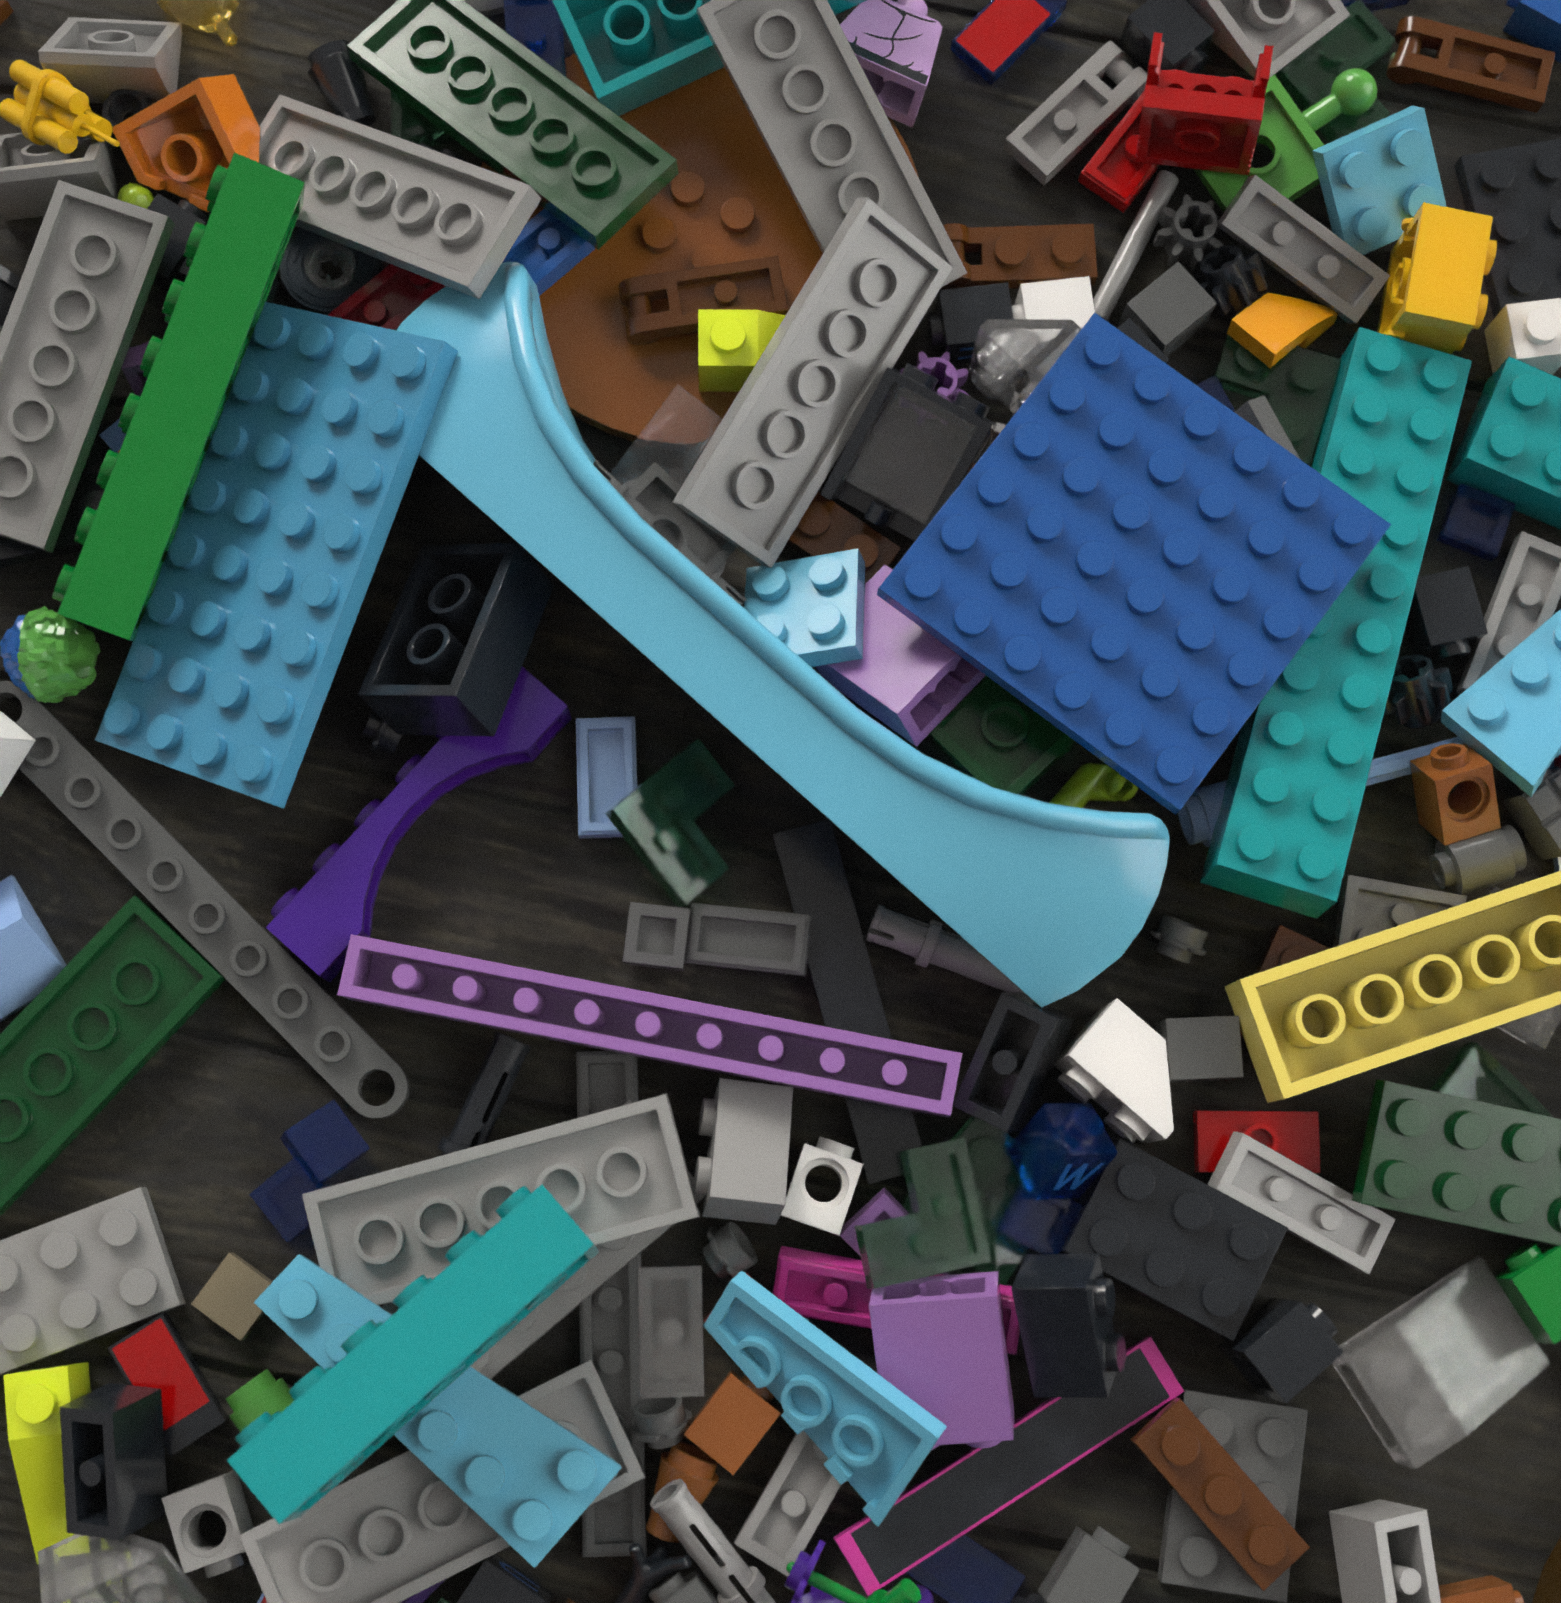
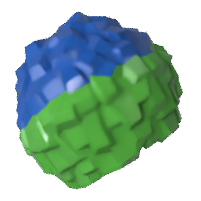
M45 606L29 611L26 615H18L12 628L8 629L1 639L0 656L3 658L5 672L8 673L11 682L16 687L24 691L29 698L36 699L38 702L58 703L62 702L65 697L76 696L88 685H91L97 676L94 666L96 665L97 656L101 651L99 643L95 642L94 633L87 630L83 625L78 624L76 620L57 614L53 610H48Z

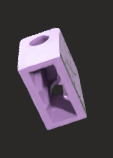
M867 0L860 3L840 26L886 116L913 127L930 78L942 26L939 21L927 16L928 8L923 0H897V2L892 0Z

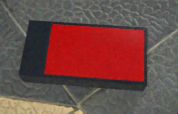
M168 1313L158 1315L108 1347L109 1352L129 1385L161 1389L164 1446L170 1456L179 1453L230 1420Z

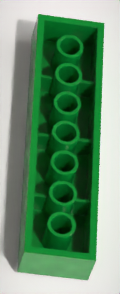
M235 152L228 169L217 165L205 198L209 201L207 211L211 212L206 225L195 222L185 247L186 266L190 268L185 282L177 279L173 280L162 308V313L166 314L164 321L168 323L163 339L155 336L151 337L141 362L140 370L144 371L143 377L147 378L141 396L134 393L129 394L121 413L118 427L122 428V433L126 434L119 453L108 450L101 465L96 484L100 485L101 489H104V493L98 509L86 507L78 525L74 541L83 545L75 567L67 564L63 566L55 585L52 598L61 601L57 614L129 641H135L143 614L156 586L164 560L303 207L305 182Z

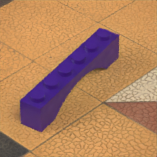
M522 666L494 737L436 735L439 741L424 757L417 754L400 769L395 777L398 785L383 802L376 798L359 813L354 821V826L357 827V830L342 846L338 843L332 844L318 857L312 867L316 874L300 891L296 887L290 889L278 900L271 910V915L274 919L266 929L317 975L331 982L344 967L351 934L371 938L373 907L381 877L397 844L416 819L443 795L471 778L502 767L533 762L572 719L568 706Z

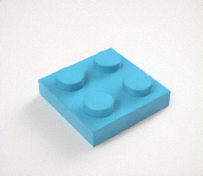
M1408 107L1312 150L1332 232L1362 255L1398 240L1404 232L1401 229L1402 220L1413 218L1423 202L1447 207L1426 113L1422 107Z
M857 548L774 563L772 568L763 565L747 568L745 598L747 600L744 602V609L810 667L863 659L865 561Z

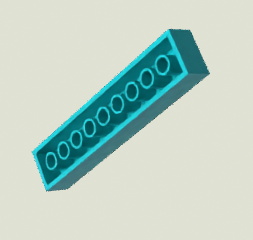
M1359 327L1341 356L1311 467L1389 522L1391 526L1242 726L1226 782L1222 805L1200 879L1201 883L1316 919L1337 902L1472 363L1471 360Z

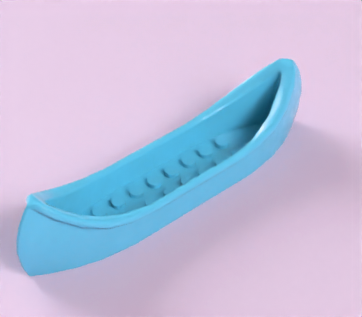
M518 262L502 263L480 299L445 286L426 299L400 324L397 331L442 340L458 350L419 456L1041 1008L1078 991L1124 954L1143 928L1161 888L1167 866L1170 842L1167 827L1161 819L1147 813L1099 811L1046 803L991 787L922 754L852 704L644 521L593 465L596 460L582 439L562 391L547 338L537 285L523 264Z

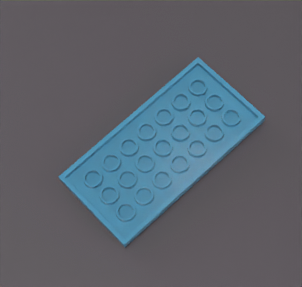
M265 302L95 741L284 809L458 350L442 340Z

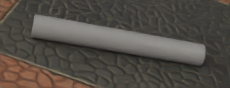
M1161 170L1158 172L1093 298L1095 313L1108 321L1158 223L1163 208L1167 206L1179 183L1177 176L1169 171Z

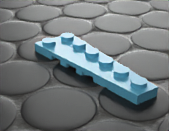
M298 1254L254 1301L269 1318L323 1369L329 1366L333 1368L347 1355L341 1348V1345L361 1326L370 1320H373L376 1324L378 1322L384 1323L393 1315L301 1254ZM472 1366L394 1434L398 1440L534 1568L622 1468L614 1459L558 1422L553 1421L524 1402L523 1399L498 1385Z

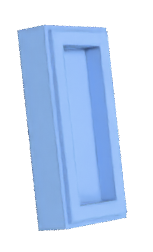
M635 716L576 718L579 838L639 837Z

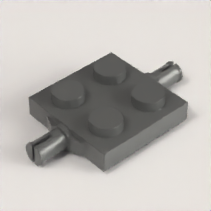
M598 460L593 463L644 521L736 602L742 605L747 600L720 576L724 572L727 558L734 552L736 547L672 503L682 486L664 469L654 462L639 478L627 481L622 485L599 464Z

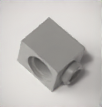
M235 1470L181 1489L162 1498L184 1574L204 1567L206 1577L209 1578L244 1564L241 1553L246 1551L239 1535L253 1529L254 1526L239 1476ZM204 1511H214L224 1519L226 1535L222 1543H211L202 1536L199 1521Z

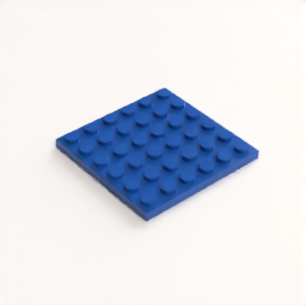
M1094 312L880 585L877 595L1176 815L1391 524Z

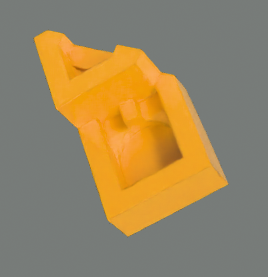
M1267 293L1231 319L1227 334L1267 367L1271 368L1296 346L1304 350L1335 323L1338 313L1329 307L1317 303Z

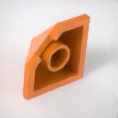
M234 74L198 78L112 127L113 133L120 143V147L137 182L157 191L166 190L185 198L188 202L206 212H209L207 211L209 201L205 199L217 165L228 169L234 152L259 163L260 127Z

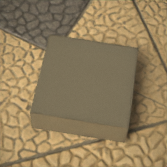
M229 1252L191 1305L238 1340L243 1341L264 1315V1312L254 1301L273 1281L234 1252Z

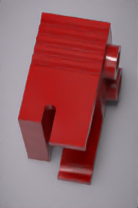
M1154 32L1135 162L1249 176L1262 123L1264 98L1269 81L1274 46H1264V53L1259 55L1254 80H1246L1236 76H1211L1188 73L1176 69L1161 70L1164 42H1162L1163 33Z

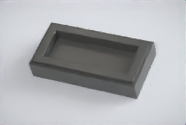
M691 903L684 963L806 977L813 917L805 914Z

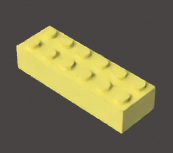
M1561 871L1274 967L1225 986L1234 1014L1239 1017L1240 1030L1267 1103L1304 1093L1560 1005Z

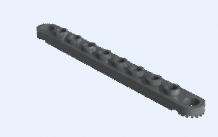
M1 681L0 700L4 701L6 697L9 699L14 697L20 700L22 714L16 724L36 740L19 769L356 1112L365 1117L380 1120L392 1117L402 1110L409 1098L410 1090L408 1076L402 1067L41 702L29 698L24 691L16 687L11 681ZM375 1071L389 1073L395 1084L392 1098L381 1106L370 1105L362 1096L361 1087L363 1086V1080L367 1078V1075Z

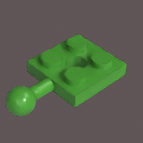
M1352 68L1342 72L1334 80L1331 94L1302 113L1276 75L1271 76L1265 93L1263 117L1257 143L1264 144L1270 148L1273 153V160L1262 168L1251 167L1249 176L1257 175L1291 202L1319 185L1320 181L1312 150L1324 146L1315 131L1341 113L1354 116L1366 112L1374 104L1377 97V84L1373 76L1359 68ZM1194 169L1223 213L1249 177L1248 175Z

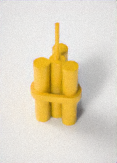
M16 60L11 64L9 75L18 84L14 89V99L7 98L0 103V117L21 129L23 136L27 140L37 145L48 144L64 154H70L76 149L78 145L77 136H89L99 142L106 141L115 147L120 145L119 141L111 138L113 132L111 123L92 112L88 96L74 88L65 76L53 69L41 70L24 60Z

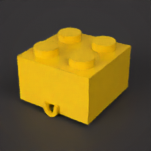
M1423 202L1413 218L1402 220L1401 229L1404 232L1390 253L1387 271L1390 277L1385 282L1377 328L1378 333L1448 354H1452L1455 350H1462L1467 335L1472 329L1478 330L1487 310L1488 295L1481 293L1483 275L1487 276L1489 274L1497 251V241L1489 239L1493 216Z

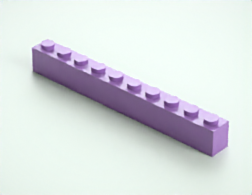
M353 934L350 936L337 994L357 1002L946 1118L951 1116L962 1053Z

